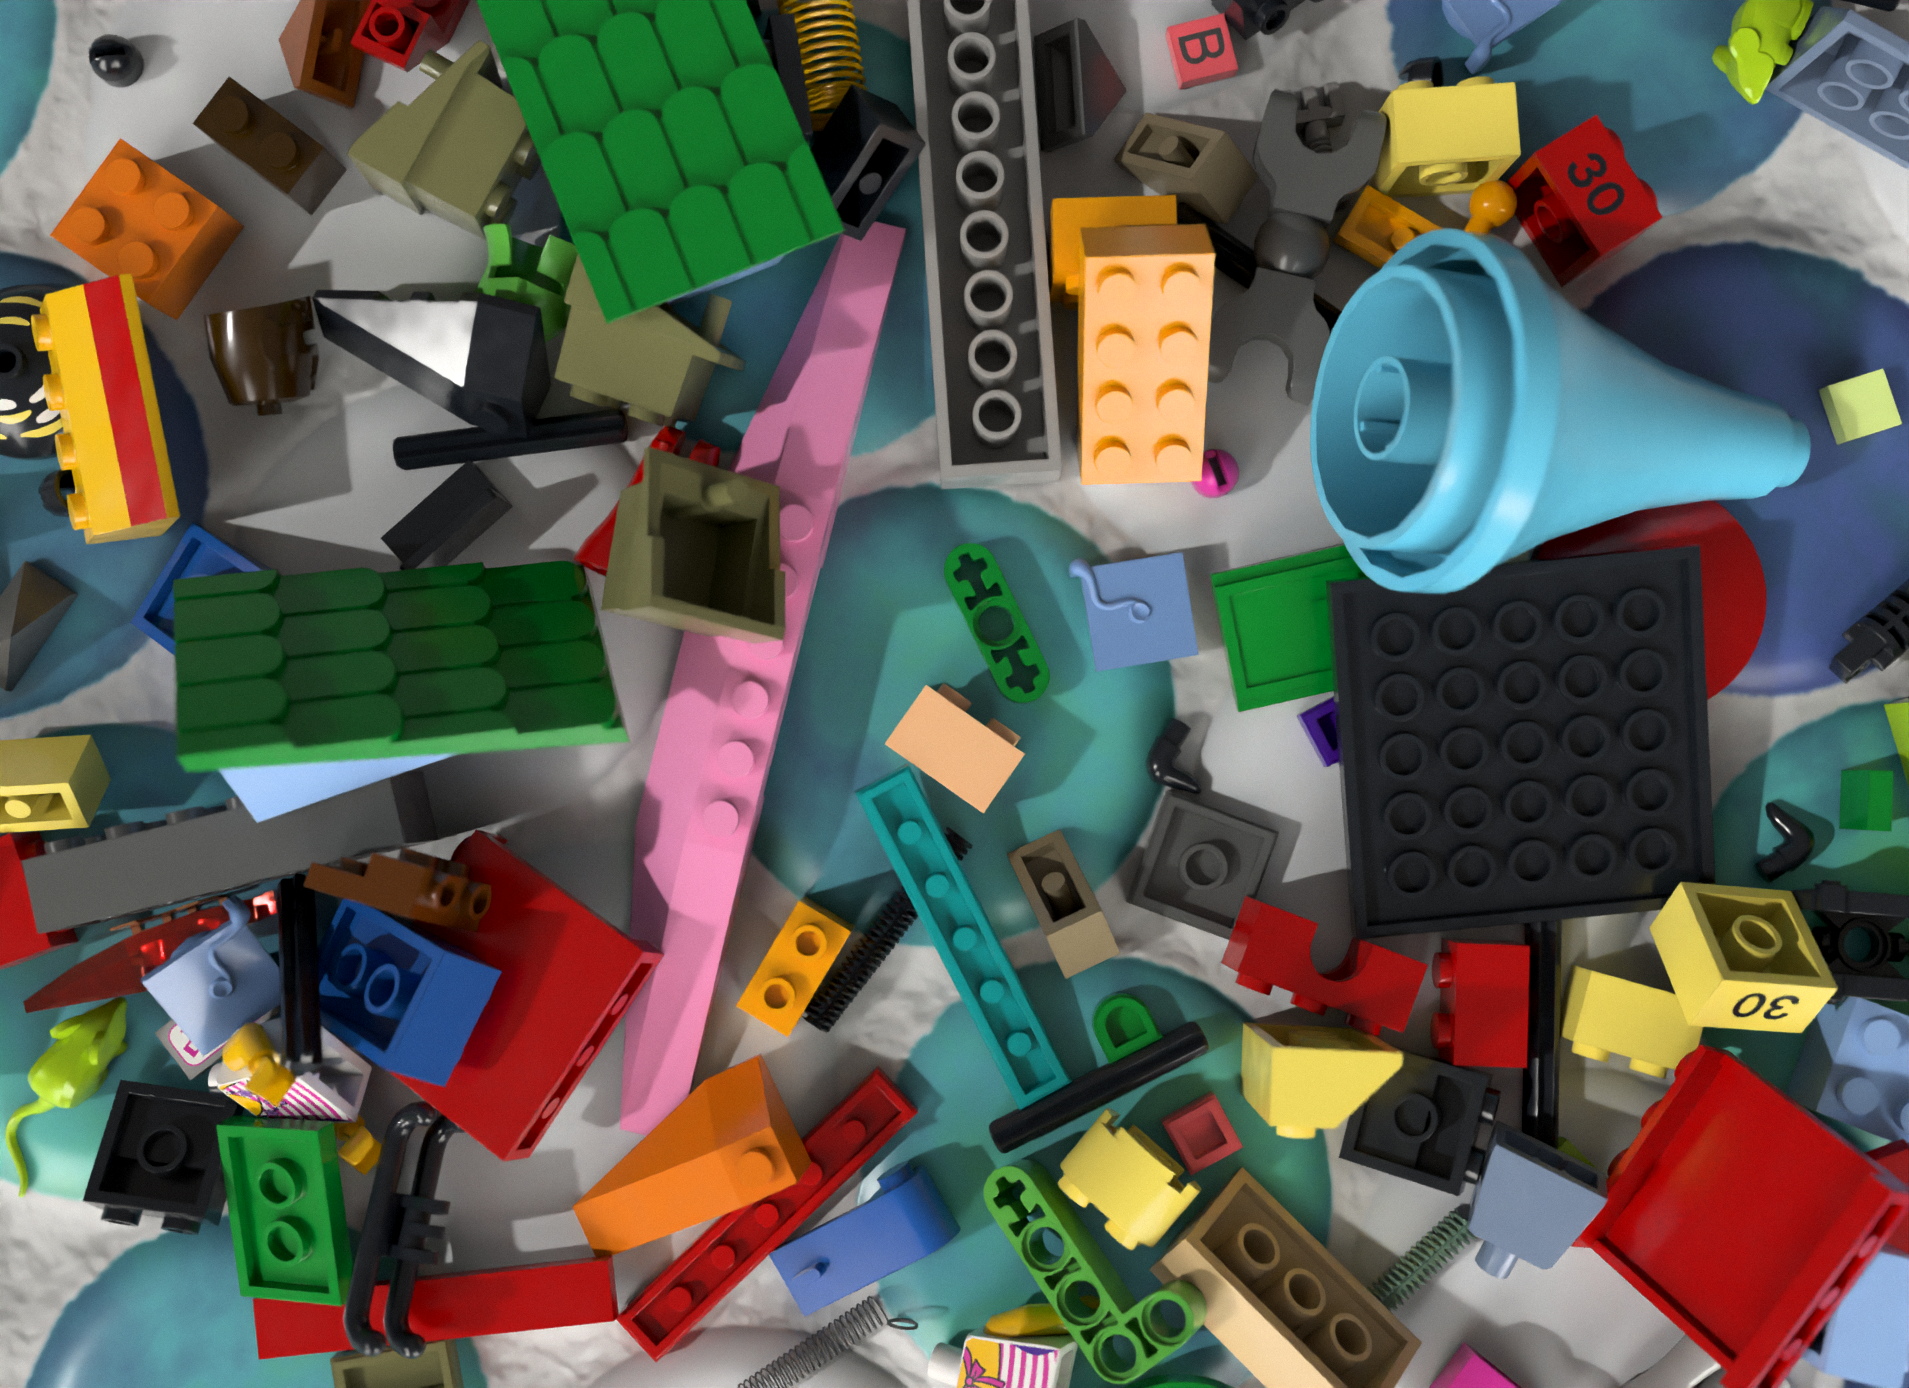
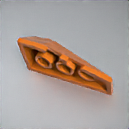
M760 1053L704 1080L572 1207L595 1257L613 1256L740 1209L798 1183L812 1162Z

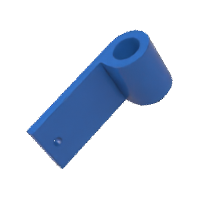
M908 1161L897 1164L877 1179L881 1188L868 1201L788 1241L769 1254L804 1317L928 1256L947 1244L960 1232L961 1228L925 1165L912 1168Z

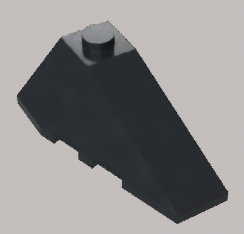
M316 290L312 300L324 338L470 425L481 427L493 434L506 433L528 438L551 387L540 307L477 292H463L459 301H437L431 292L413 291L409 300H390L379 291Z

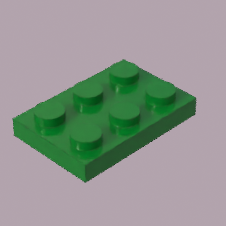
M232 1115L216 1124L240 1295L243 1297L334 1306L344 1305L353 1265L333 1122Z

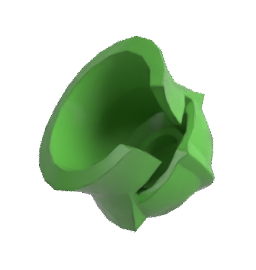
M491 224L484 226L488 263L475 292L540 307L545 343L558 336L560 332L565 331L572 305L564 303V299L578 256L575 245L554 235H549L543 248L512 237L511 225Z

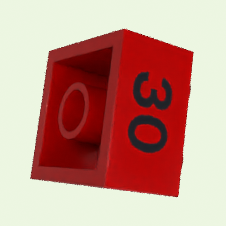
M1597 114L1536 151L1507 182L1514 189L1517 196L1518 204L1515 216L1561 288L1619 253L1663 218L1657 209L1658 203L1653 189L1646 181L1637 178L1624 158L1625 151L1620 138L1612 129L1603 125Z

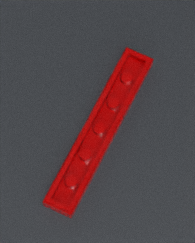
M877 1066L801 1138L812 1163L798 1183L718 1217L619 1312L616 1320L648 1355L657 1362L918 1113V1107Z
M612 1255L417 1276L409 1310L410 1328L414 1333L423 1336L425 1341L428 1342L613 1322L619 1316ZM391 1279L376 1281L370 1306L369 1317L371 1326L384 1335V1310ZM253 1298L259 1360L354 1349L345 1334L343 1321L345 1304L334 1306Z

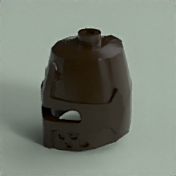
M311 296L266 306L203 315L209 358L230 405H256L258 416L282 414L281 403L294 402L310 396V390L315 389L320 359L318 344H306L303 338L305 331L315 329Z

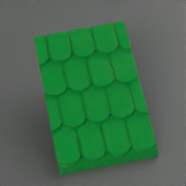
M476 0L606 324H611L666 301L669 306H672L776 265L784 255L844 231L746 0Z
M561 560L485 568L483 562L379 573L370 568L361 567L281 576L277 569L173 579V598L175 600L173 602L174 640L176 642L174 644L175 685L177 686L175 689L176 731L178 734L176 735V757L187 772L220 770L256 822L460 753L630 742L590 579L583 565H576L570 561Z

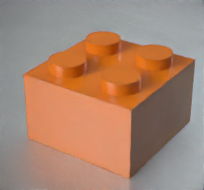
M120 138L50 236L109 277L118 274H132L136 296L177 321L245 226L218 205Z

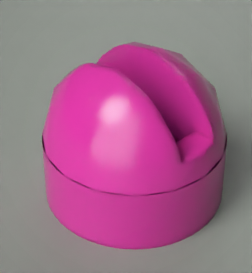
M1207 450L1203 452L1202 480L1191 481V484L1204 497H1222L1228 494L1238 481V464L1234 457L1224 450ZM1217 458L1226 484L1217 486V481L1208 459Z

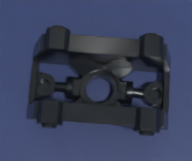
M1822 880V884L1814 883V889L1791 890L1800 910L1813 911L1828 926H1815L1811 931L1822 956L1827 957L1824 960L1838 987L1826 1004L1837 1005V1001L1844 1002V997L1909 1002V978H1904L1888 963L1902 962L1905 955H1909V942L1905 940L1903 934L1888 932L1903 920L1909 918V895L1848 891V886L1841 885V881ZM1855 927L1863 929L1871 941L1870 952L1866 958L1860 961L1851 959L1844 947L1845 936Z

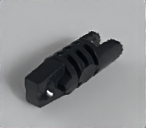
M1909 579L1843 632L1842 636L1849 644L1833 657L1829 669L1845 684L1854 679L1871 664H1874L1880 671L1885 670L1909 649Z

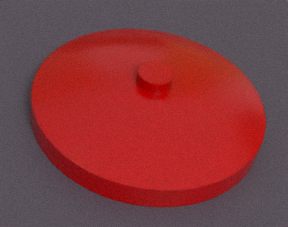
M1714 500L1631 512L1549 539L1535 546L1530 560L1685 544L1700 545L1707 700L1721 692L1741 673L1757 647L1762 634L1767 605L1766 584L1762 565L1756 549L1745 530L1724 507Z

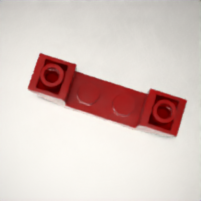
M371 0L350 43L356 49L405 72H409L421 63L429 49L437 52L450 42L470 0Z

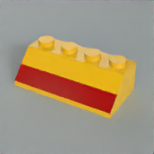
M118 274L46 294L40 307V314L31 315V324L37 351H48L52 374L43 375V385L49 411L60 410L64 434L55 435V445L61 470H72L76 493L67 494L68 512L73 530H84L86 545L162 536L180 517L132 274Z

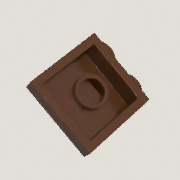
M401 847L398 859L372 852L369 864L342 856L338 868L312 862L304 887L401 916L471 932H477L480 920L486 914L492 897L491 885L468 879L471 866Z

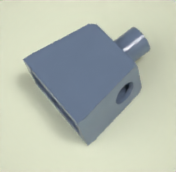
M1497 1120L1486 1149L1482 1173L1478 1185L1474 1187L1469 1205L1467 1229L1473 1235L1484 1240L1475 1256L1477 1265L1486 1273L1499 1279H1507L1519 1258L1540 1269L1552 1268L1608 1200L1606 1173Z

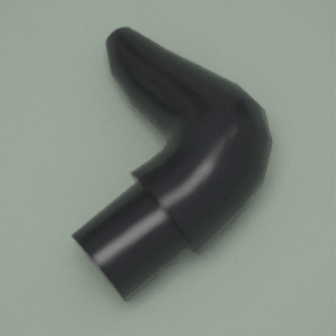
M1171 717L1161 735L1156 736L1146 759L1147 773L1151 780L1159 785L1198 794L1202 789L1198 780L1189 772L1175 765V760L1182 752L1180 748L1190 733L1191 728Z
M1768 802L1765 806L1766 815L1784 840L1772 849V853L1755 863L1754 866L1759 875L1766 882L1771 883L1786 872H1793L1810 857L1814 850L1815 838L1814 833L1808 826L1785 812L1775 803Z

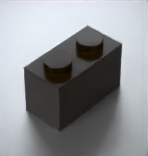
M230 76L192 123L220 148L311 216L347 170L324 146Z

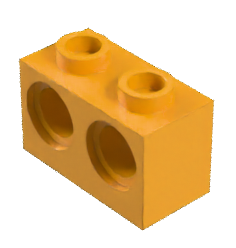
M806 896L802 897L796 904L736 1006L786 1037H789L855 926Z

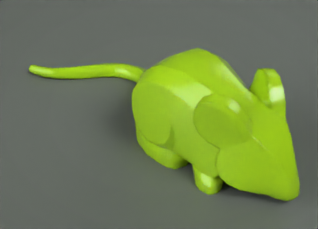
M1745 0L1735 13L1728 46H1717L1712 54V60L1727 75L1729 82L1736 91L1750 104L1754 105L1759 102L1776 65L1786 66L1790 61L1793 48L1788 44L1790 40H1796L1804 30L1814 5L1812 1Z
M116 997L81 1015L68 1018L49 1031L52 1038L57 1040L30 1069L27 1078L31 1089L39 1096V1099L17 1108L9 1118L5 1130L6 1145L20 1178L19 1197L25 1196L29 1178L26 1163L16 1137L19 1122L23 1117L42 1114L55 1106L68 1109L77 1107L101 1088L109 1074L108 1064L113 1058L123 1054L128 1047L127 1043L123 1041L126 1032L125 1014L127 999L125 997Z

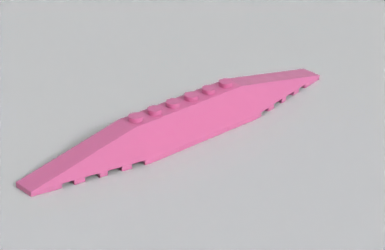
M874 221L862 241L840 234L728 471L779 486L780 570L785 571V634L782 641L753 644L724 636H705L684 631L635 824L630 937L649 942L665 955L626 1012L620 1129L647 1136L692 1092L765 800L764 791L820 568H823L906 236L905 228Z

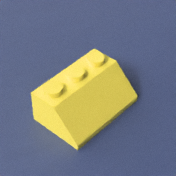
M1243 1022L1240 1094L1269 1126H1277L1276 1133L1278 1135L1292 1138L1315 1137L1316 1128L1335 1129L1402 1067L1403 1053L1374 1035L1354 1027Z

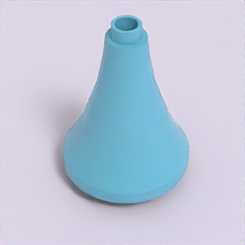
M1453 229L1433 230L1405 244L1384 264L1379 272L1365 281L1348 301L1331 332L1320 363L1313 395L1310 426L1311 463L1317 494L1328 521L1342 537L1355 563L1370 579L1383 587L1403 592L1430 594L1459 590L1476 581L1494 566L1549 539L1631 512L1700 501L1754 499L1767 495L1775 487L1789 486L1801 476L1807 466L1811 449L1810 435L1805 424L1797 417L1788 416L1787 411L1776 401L1731 390L1665 364L1576 309L1549 286L1528 259L1506 240L1494 235Z

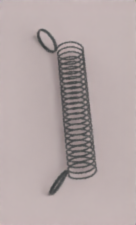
M868 1296L867 1301L862 1300V1305L857 1303L856 1308L852 1307L850 1312H845V1316L840 1315L839 1320L835 1318L834 1324L829 1322L828 1327L823 1326L822 1331H817V1335L812 1334L811 1339L807 1337L805 1342H800V1346L795 1345L794 1350L789 1349V1352L784 1353L783 1357L779 1356L777 1361L773 1360L772 1365L767 1364L766 1369L761 1368L760 1372H755V1376L751 1375L749 1380L745 1379L743 1384L739 1383L738 1388H740V1385L748 1388L745 1386L746 1381L749 1382L751 1388H760L758 1382L763 1388H768L764 1379L770 1388L772 1386L776 1388L770 1376L778 1388L780 1386L784 1388L775 1371L781 1378L785 1388L787 1386L782 1376L790 1387L793 1386L791 1378L794 1382L798 1383L799 1380L791 1365L785 1360V1355L789 1356L798 1376L804 1379L799 1365L790 1355L791 1351L795 1353L801 1368L809 1376L810 1372L802 1357L796 1352V1347L801 1350L809 1368L813 1372L816 1371L810 1357L802 1349V1343L806 1345L814 1363L820 1368L821 1364L812 1348L808 1345L807 1340L812 1342L816 1353L824 1364L827 1361L819 1346L813 1341V1336L817 1337L827 1358L832 1360V1356L825 1343L820 1339L819 1332L823 1334L832 1353L838 1356L833 1343L825 1334L824 1328L829 1331L841 1353L844 1352L839 1340L830 1330L831 1324L834 1326L843 1345L848 1349L849 1345L845 1337L836 1326L835 1321H838L852 1345L855 1344L848 1329L842 1323L841 1317L846 1319L854 1337L860 1341L861 1339L857 1331L847 1319V1313L852 1316L861 1335L866 1337L862 1326L854 1317L852 1309L858 1313L865 1329L871 1334L872 1331L863 1315L859 1312L858 1305L863 1308L866 1317L875 1330L877 1326L869 1312L864 1308V1302L869 1305L879 1325L882 1326L883 1323L875 1309L871 1306L869 1298L879 1306L887 1320L886 1325L899 1330H915L918 1328V1323L902 1318L888 1320L879 1303L873 1297ZM903 1322L913 1324L915 1326H899L892 1323ZM805 1355H806L807 1358L809 1359V1361H810L812 1367L810 1366L809 1362L807 1361ZM799 1358H800L801 1361L803 1362V1364H804L806 1370H805L804 1367L802 1366V1364H801ZM779 1359H782L784 1361L787 1371L779 1363ZM793 1361L795 1362L796 1366L798 1367V1369H799L801 1375H800L799 1372L797 1371V1369H796V1367H795ZM774 1362L778 1364V1367H779V1370H780L782 1376H781L780 1373L777 1371V1369L773 1366ZM787 1365H788V1366L790 1367V1369L792 1370V1372H793V1374H794L796 1380H795L794 1377L792 1376V1374H791L789 1368L787 1367ZM768 1366L772 1367L776 1379L768 1371ZM781 1368H782V1369L784 1370V1372L786 1373V1375H787V1377H788L790 1383L787 1381V1379H786L784 1373L782 1372ZM762 1370H765V1371H766L767 1376H768L770 1382H769L768 1379L762 1374ZM757 1373L761 1375L763 1384L757 1379ZM751 1377L755 1379L757 1387L751 1382Z

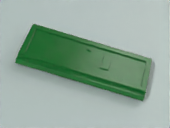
M1344 543L1210 573L1211 587L1233 698L1235 699L1238 712L1334 691L1326 581L1367 577L1355 563Z

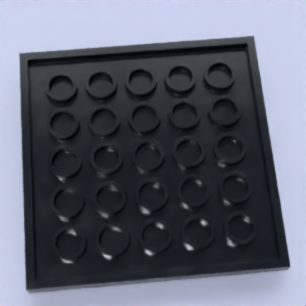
M1685 544L1500 563L1473 583L1448 593L1430 594L1392 590L1377 584L1368 576L1326 581L1351 932L1356 940L1662 910L1680 882L1716 885L1700 545Z

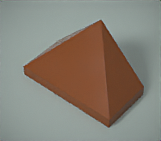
M300 0L278 39L294 88L344 108H354L364 52L354 48L350 42L371 0Z

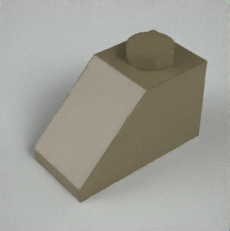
M1145 113L1113 159L1120 168L1158 194L1176 195V206L1180 202H1184L1209 220L1227 224L1259 178L1257 172L1226 131L1150 113Z
M1060 829L1007 853L1008 859L1065 979L1120 954L1103 911Z

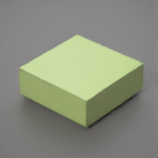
M1884 369L1844 380L1818 390L1837 445L1902 424Z

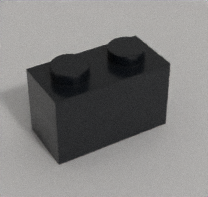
M853 84L847 90L810 150L844 231L841 234L862 241L926 143L897 104Z

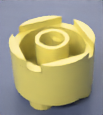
M1107 1107L1060 1163L1064 1175L1057 1184L1073 1201L1083 1208L1092 1203L1105 1214L1109 1220L1105 1223L1104 1227L1127 1249L1133 1251L1137 1245L1140 1246L1142 1243L1153 1248L1198 1195L1201 1188L1195 1180L1185 1187L1178 1180L1185 1169L1134 1124L1128 1131L1122 1127L1118 1128L1115 1126L1114 1123L1120 1117V1114Z

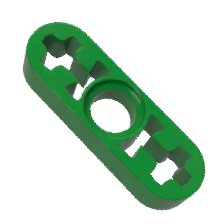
M966 543L956 547L946 558L944 578L998 690L1007 700L1013 703L1027 704L1037 700L1048 687L1050 679L1049 668L994 556L987 548L975 543ZM965 556H969L973 563L983 561L986 564L987 568L980 573V579L986 592L997 585L1002 596H993L982 600L973 610H970L965 602L966 599L976 598V593L968 580L958 582L954 577V574L961 570L959 560ZM993 607L1005 609L1010 613L1014 621L1012 633L1001 641H993L986 638L979 628L981 615ZM1019 638H1023L1028 649L1017 650L1016 653L1025 668L1034 665L1038 670L1039 675L1032 680L1034 690L1024 693L1020 686L1010 688L1007 685L1006 679L1013 674V669L1007 656L999 663H996L991 652L1006 650L1013 646Z

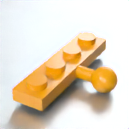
M1501 180L1480 184L1470 197L1469 211L1472 217L1463 231L1489 234L1492 228L1503 226L1509 222L1514 216L1518 204L1514 189ZM1367 184L1333 241L1381 269L1405 244L1422 234L1442 228Z

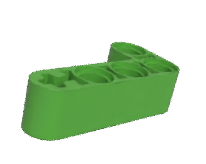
M1020 1159L994 1170L987 1178L984 1186V1201L988 1210L1094 1370L1102 1379L1113 1384H1125L1133 1381L1184 1345L1202 1327L1207 1316L1205 1298L1195 1285L1185 1280L1169 1281L1137 1303L1049 1171L1041 1163L1032 1159ZM1021 1180L1026 1190L1022 1192L1020 1199L1017 1200L1011 1190L1016 1187L1017 1181ZM1042 1208L1045 1215L1029 1222L1027 1216ZM1045 1227H1050L1061 1235L1064 1242L1062 1256L1051 1254L1046 1249L1043 1242ZM1080 1280L1091 1283L1097 1289L1100 1295L1098 1309H1092L1081 1301L1078 1295ZM1163 1299L1177 1302L1183 1308L1186 1315V1325L1184 1328L1173 1327L1164 1320L1161 1313ZM1114 1335H1123L1132 1341L1137 1353L1136 1362H1127L1116 1354L1113 1347Z

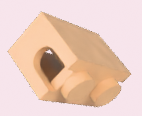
M943 683L937 692L925 685L887 739L885 745L984 813L1025 755L1015 747L1021 737L994 718H991L985 726L966 712L972 703Z

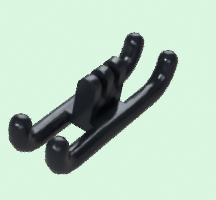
M427 1101L407 1104L395 1114L388 1124L382 1141L346 1297L343 1318L345 1334L355 1350L370 1357L380 1355L385 1350L387 1341L393 1351L408 1359L419 1358L426 1349L424 1337L414 1333L410 1328L409 1310L420 1263L437 1265L440 1252L424 1247L426 1238L443 1240L445 1227L430 1224L432 1214H448L451 1204L449 1201L434 1199L445 1148L454 1133H465L464 1130L443 1114L438 1116V1110ZM430 1125L420 1148L410 1195L396 1193L410 1135L416 1127ZM382 1256L396 1258L384 1310L383 1324L385 1335L372 1328L369 1317Z

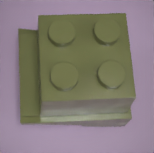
M479 40L455 62L429 49L421 61L419 70L434 78L435 81L408 106L397 101L352 144L347 154L372 188L422 215L425 209L486 240L483 227L491 224L509 223L518 203V200L512 197L522 177L530 181L535 176L542 162L516 98L501 89L503 84L490 46Z
M579 255L577 256L564 299V303L570 304L572 307L554 378L573 384L570 396L592 404L619 409L622 401L630 403L627 415L652 424L675 428L677 419L695 421L716 363L742 372L746 364L745 360L720 343L732 301L709 294L699 327L673 310L667 301L611 324H606Z
M645 448L643 481L620 492L601 610L700 635L724 636L753 644L784 640L785 571L780 570L779 486L655 448Z

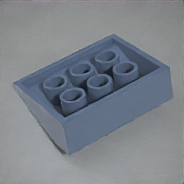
M1822 6L1808 19L1801 35L1796 40H1790L1788 45L1793 48L1792 57L1786 66L1776 65L1765 90L1909 170V42L1850 9Z

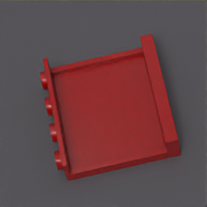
M476 829L472 836L465 838L456 847L450 861L471 866L468 879L491 885V903L486 914L480 920L477 932L416 919L413 924L467 950L502 972L492 990L490 1000L484 1006L464 1047L463 1054L456 1063L445 1087L394 1072L390 1073L505 1162L525 1159L531 1156L665 954L645 940L632 939L505 846L508 840L502 835Z
M1700 1044L1696 1050L1689 1052L1678 1063L1674 1072L1676 1080L1663 1099L1656 1101L1646 1110L1640 1123L1642 1129L1630 1147L1622 1150L1611 1161L1607 1170L1609 1177L1606 1180L1608 1200L1602 1210L1572 1243L1571 1247L1591 1248L1726 1370L1727 1372L1719 1381L1725 1388H1779L1909 1211V1186L1730 1051Z

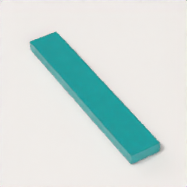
M905 764L855 790V795L1019 1110L1071 1083L1072 1080L910 766Z

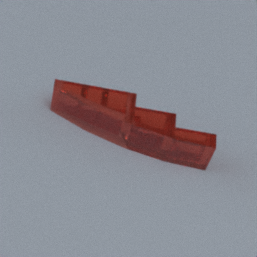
M273 890L240 898L250 910V918L246 924L258 922L277 913ZM221 902L134 934L73 966L23 1001L25 1012L31 1013L146 992L148 989L141 982L142 977L168 961L172 953L187 938L202 931L215 930L230 920L229 912Z

